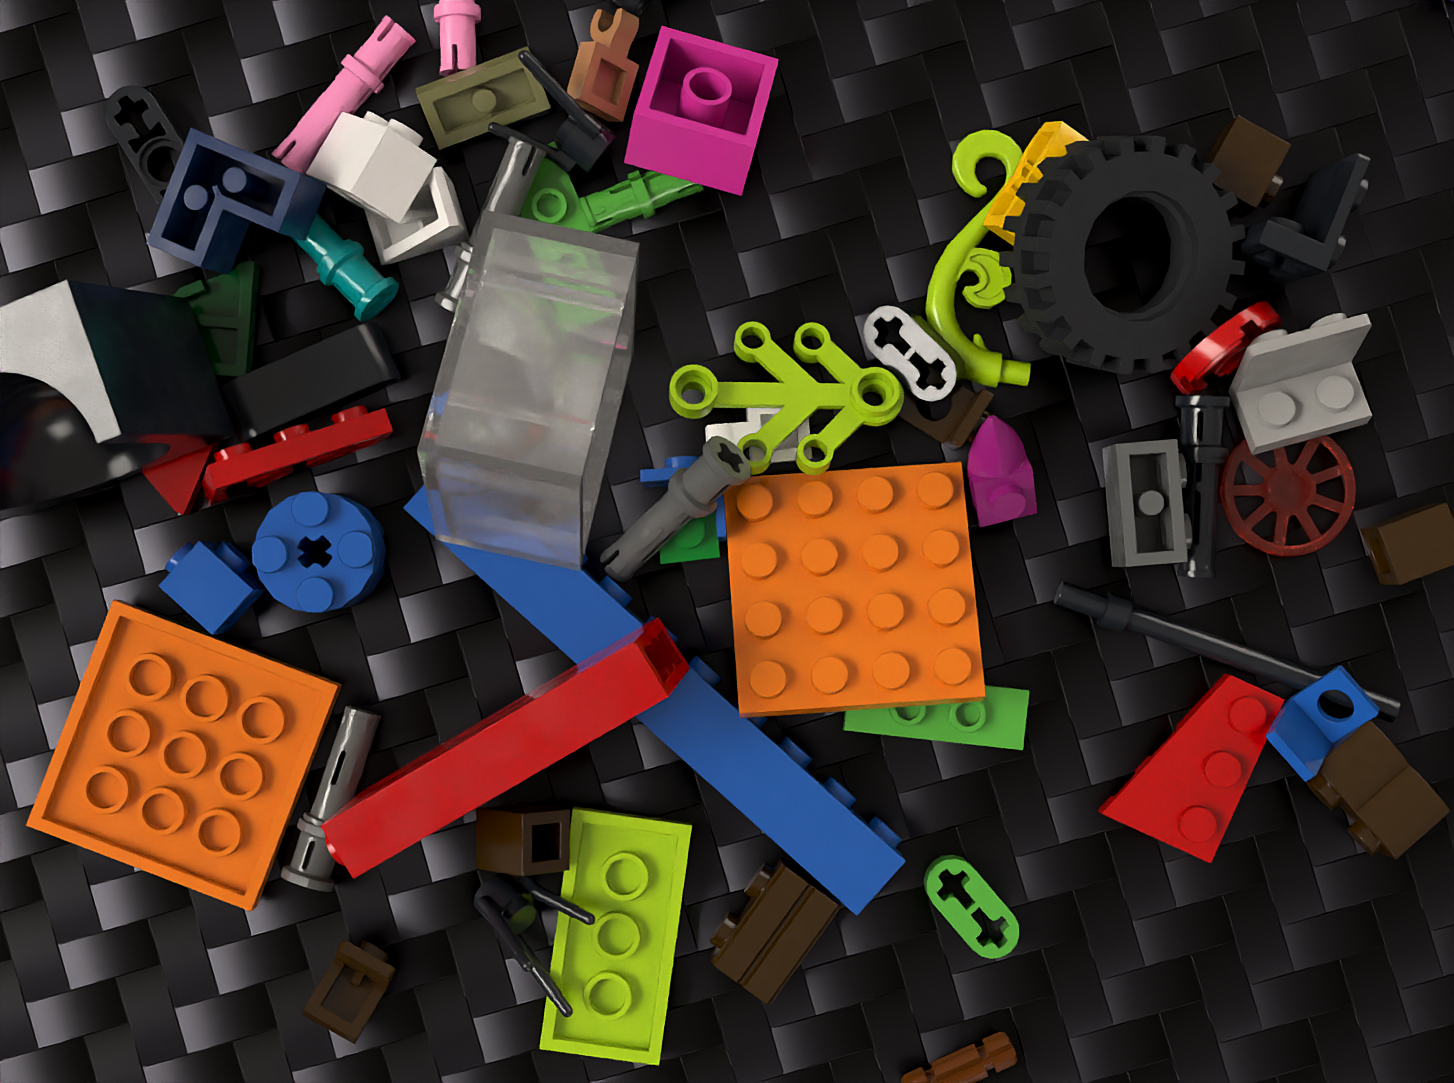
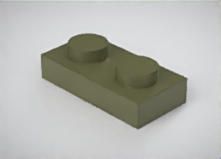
M528 46L416 88L417 97L439 150L488 132V125L491 122L507 125L551 108L543 86L518 59L520 51L526 50L530 53Z

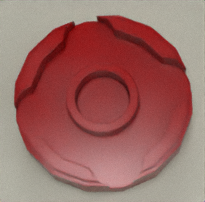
M1266 300L1248 307L1218 327L1189 352L1173 370L1170 379L1182 394L1186 396H1193L1203 392L1208 386L1203 378L1212 372L1222 377L1236 370L1251 342L1262 334L1274 331L1272 328L1275 329L1281 326L1282 318Z

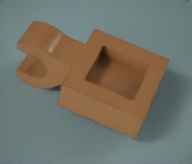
M622 8L617 9L615 17L602 9H597L590 26V34L594 41L580 43L567 88L568 94L583 109L606 121L623 122L639 68L638 64L627 59L629 48L638 31L639 18Z

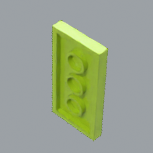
M574 806L570 824V870L564 871L561 897L592 913L595 916V923L593 925H586L558 911L550 976L571 1005L573 1014L568 1018L564 1017L549 997H546L539 1049L659 1066L692 822Z

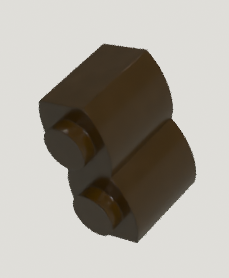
M1370 720L1332 743L1318 773L1307 782L1311 791L1329 809L1334 810L1339 805L1353 822L1347 828L1348 832L1372 856L1380 851L1383 855L1397 859L1450 812L1447 805L1434 789L1409 765L1394 744Z

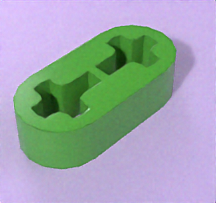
M945 855L932 861L925 872L924 887L935 907L978 955L994 959L1001 958L1010 953L1018 942L1020 934L1019 924L1003 901L964 858L955 855ZM946 869L953 875L959 874L962 870L966 873L961 884L971 899L964 905L951 892L945 893L942 897L937 894L943 886L938 876ZM979 907L992 921L998 920L1001 916L1005 919L999 927L1004 935L1000 941L995 943L989 937L984 938L982 941L976 939L982 930L971 914Z

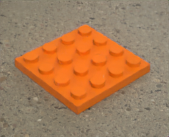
M962 462L825 471L819 475L793 473L750 476L742 485H732L724 493L739 718L984 701L986 694Z
M120 599L113 600L26 826L245 910L253 911L257 908L342 684Z

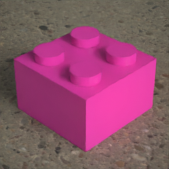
M661 26L633 115L624 163L742 196L779 59Z

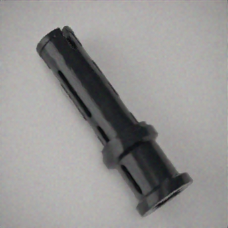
M1175 396V406L1181 408L1178 453L1184 455L1187 469V483L1185 489H1182L1183 512L1189 515L1192 528L1191 548L1187 549L1188 562L1179 563L1177 576L1216 577V571L1214 570L1218 519L1219 463H1225V458H1228L1229 448L1223 446L1224 409L1230 407L1231 397ZM1203 413V439L1200 441L1201 414ZM1199 463H1202V477L1201 481L1199 482ZM1198 492L1201 493L1199 544L1196 543Z

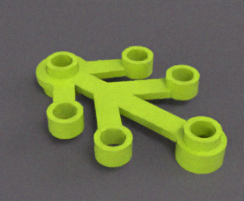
M750 321L742 324L737 329L734 339V351L745 362H759L780 383L717 382L716 377L706 367L687 365L674 373L669 388V401L672 408L679 415L690 419L704 417L713 408L781 409L760 430L743 436L737 444V447L742 452L748 447L755 446L760 448L765 454V457L760 461L748 460L751 467V475L764 472L771 463L773 451L818 409L842 410L819 434L807 435L799 442L795 455L796 464L802 472L808 475L824 473L831 464L834 451L861 425L882 426L895 419L904 401L902 385L890 371L880 367L861 369L830 340L828 330L823 325L815 322L805 323L797 329L793 342V351L796 357L805 363L820 362L839 383H818L771 340L770 332L763 324ZM753 335L760 338L763 345L757 349H751L742 343V339ZM807 336H813L820 340L822 346L816 350H811L804 347L801 340ZM688 390H697L703 395L704 399L700 403L690 404L682 398V394ZM867 392H875L881 396L883 403L879 406H871L864 402L862 395ZM809 447L819 448L823 451L825 459L820 462H811L805 457L803 451Z

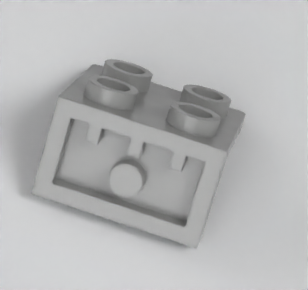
M1344 313L1332 314L1314 322L1310 329L1292 334H1287V331L1282 329L1274 330L1258 336L1251 342V345L1246 349L1228 391L1251 455L1368 423L1372 413L1351 362L1372 326L1368 314H1361L1347 318Z

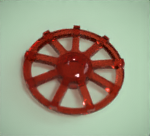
M1324 435L1308 440L1295 464L1288 463L1285 446L1273 449L1276 462L1275 468L1267 467L1258 458L1251 455L1246 438L1236 445L1225 465L1219 489L1226 516L1234 528L1233 531L1256 549L1271 555L1300 556L1323 548L1339 535L1352 514L1356 497V484L1349 459L1342 448L1331 437ZM1321 443L1335 456L1339 465L1311 475L1306 470V467ZM1241 460L1263 477L1264 481L1262 484L1233 485ZM1344 475V503L1316 494V484ZM1234 496H1262L1264 503L1243 521L1237 511ZM1311 504L1340 513L1333 526L1323 535L1319 532L1307 512V508ZM1272 511L1277 513L1273 543L1260 538L1251 531V528ZM1291 515H1296L1311 542L1296 546H1285L1288 519Z

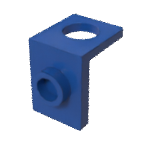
M699 456L664 459L665 468L640 470V482L643 488L668 487L670 477L679 468H689ZM723 494L717 499V508L715 509L718 542H727Z
M1339 665L1287 699L1266 733V738L1299 776L1307 782L1318 773L1332 743L1376 717L1380 709L1350 674ZM1328 690L1341 691L1352 700L1354 712L1346 718H1333L1322 710L1319 704L1320 695Z

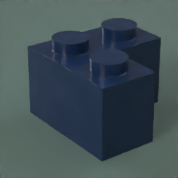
M190 128L146 244L198 267L230 275L251 221L281 234L305 241L327 185Z

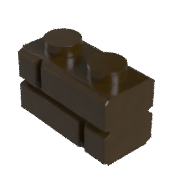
M782 857L773 868L766 863L760 866L744 890V893L751 897L738 917L729 911L709 938V942L716 946L711 953V963L769 1005L775 1000L842 907L840 900L829 890Z

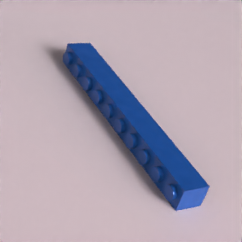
M451 454L403 508L576 664L655 619L651 615L644 623L627 608L634 598L608 575L599 582L582 566L589 558L564 535H561L554 542L537 526L544 520V517L522 497L517 495L509 502L493 486L500 478L474 455L465 462L459 456ZM665 626L675 643L678 638ZM696 655L690 662L685 660L690 670L670 696L635 717L857 916L906 862L902 854L896 849L902 839L877 816H874L869 823L862 819L851 809V806L857 801L856 797L831 775L822 783L806 768L813 759L788 736H785L778 743L761 728L768 720L765 716L739 718L738 699L733 703L716 687L723 678L699 656Z

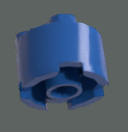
M316 491L301 492L287 497L268 512L257 531L256 541L252 546V563L257 569L259 579L273 598L293 610L326 613L353 607L374 592L385 573L386 547L383 539V527L367 507L350 497ZM315 541H329L332 546L325 551L332 556L329 564L314 563L312 555L315 553L312 551V547Z

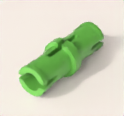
M636 170L627 174L628 180L600 192L583 196L579 200L592 233L597 234L615 224L642 214L644 219L656 215L654 209L682 197L704 191L701 184L650 170L640 174Z

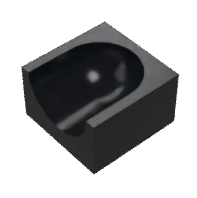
M64 280L0 307V518L35 514L236 435L188 298Z

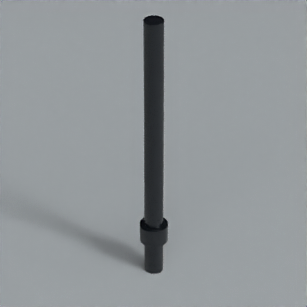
M1062 581L1055 594L1054 604L1097 618L1096 624L1118 633H1121L1125 628L1300 691L1325 675L1134 607L1132 599L1110 591L1103 596ZM1361 687L1380 709L1376 718L1392 723L1399 713L1400 701ZM1328 690L1320 695V698L1354 709L1350 697L1341 691Z

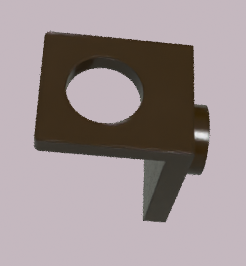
M925 363L924 365L930 371L926 379L928 385L937 383L945 385L946 381L943 379L941 372ZM962 386L957 393L950 397L951 409L948 415L941 420L930 421L919 413L917 409L918 397L908 389L904 394L903 405L897 416L954 451L961 447L965 440L972 444L981 425L988 416L993 415L986 410V407L994 394L985 388L975 394Z

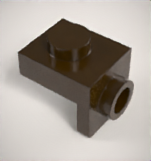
M343 940L336 951L333 962L303 1009L302 1015L355 1045L394 977L396 969L387 964L390 957L384 951L366 941L359 940L355 946Z

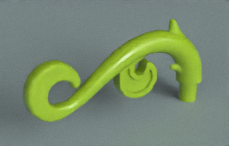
M980 130L969 134L958 144L952 156V173L959 186L966 193L975 198H980L987 193V187L978 181L975 174V168L979 160L983 158L1001 160L1006 169V184L1014 174L1023 153L1019 145L1010 136L997 130ZM998 192L947 245L934 268L928 286L925 310L927 323L963 359L966 369L965 379L997 388L998 382L1027 386L1031 363L1002 359V353L992 352L987 349L982 336L979 334H975L973 342H971L961 331L954 308L956 286L961 275L966 271L974 272L979 277L977 285L965 286L962 292L966 301L975 308L990 309L1002 303L1005 299L1003 288L1011 285L1012 275L1009 267L999 266V253L985 248H977L990 231L983 225V222L992 203L999 194Z

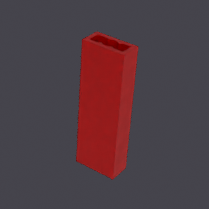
M656 617L362 790L320 825L326 835L325 841L331 856L336 862L345 866L354 879L669 697L690 670V667L660 618Z

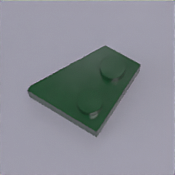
M242 262L235 265L236 269L231 270L230 275L221 274L207 281L198 280L179 288L175 294L170 295L188 298L216 377L238 378L252 371L260 265L255 262Z

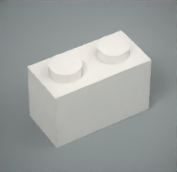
M367 111L364 118L342 112L306 174L326 184L327 188L352 204L400 224L437 159L419 148L423 137L394 119H390L388 122Z

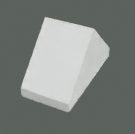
M442 167L432 168L400 224L364 209L381 265L399 262L461 243L462 240L467 241L470 238L454 184Z

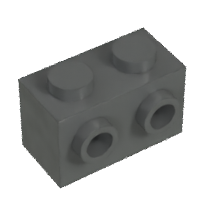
M1177 439L1122 443L1102 448L1112 567L1188 562L1187 549H1190L1192 544V528L1189 515L1183 512L1182 489H1185L1187 483V469L1184 455L1178 453Z

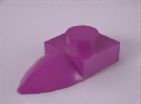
M995 415L988 416L976 433L968 454L967 469L972 507L979 528L1037 513L1033 469L1021 439L1005 421Z

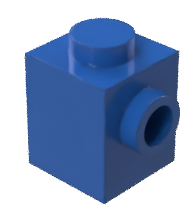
M225 540L220 545L214 541H198L195 546L191 542L183 545L165 565V569L170 573L158 585L212 635L228 633L267 590L246 570L251 565L249 559Z

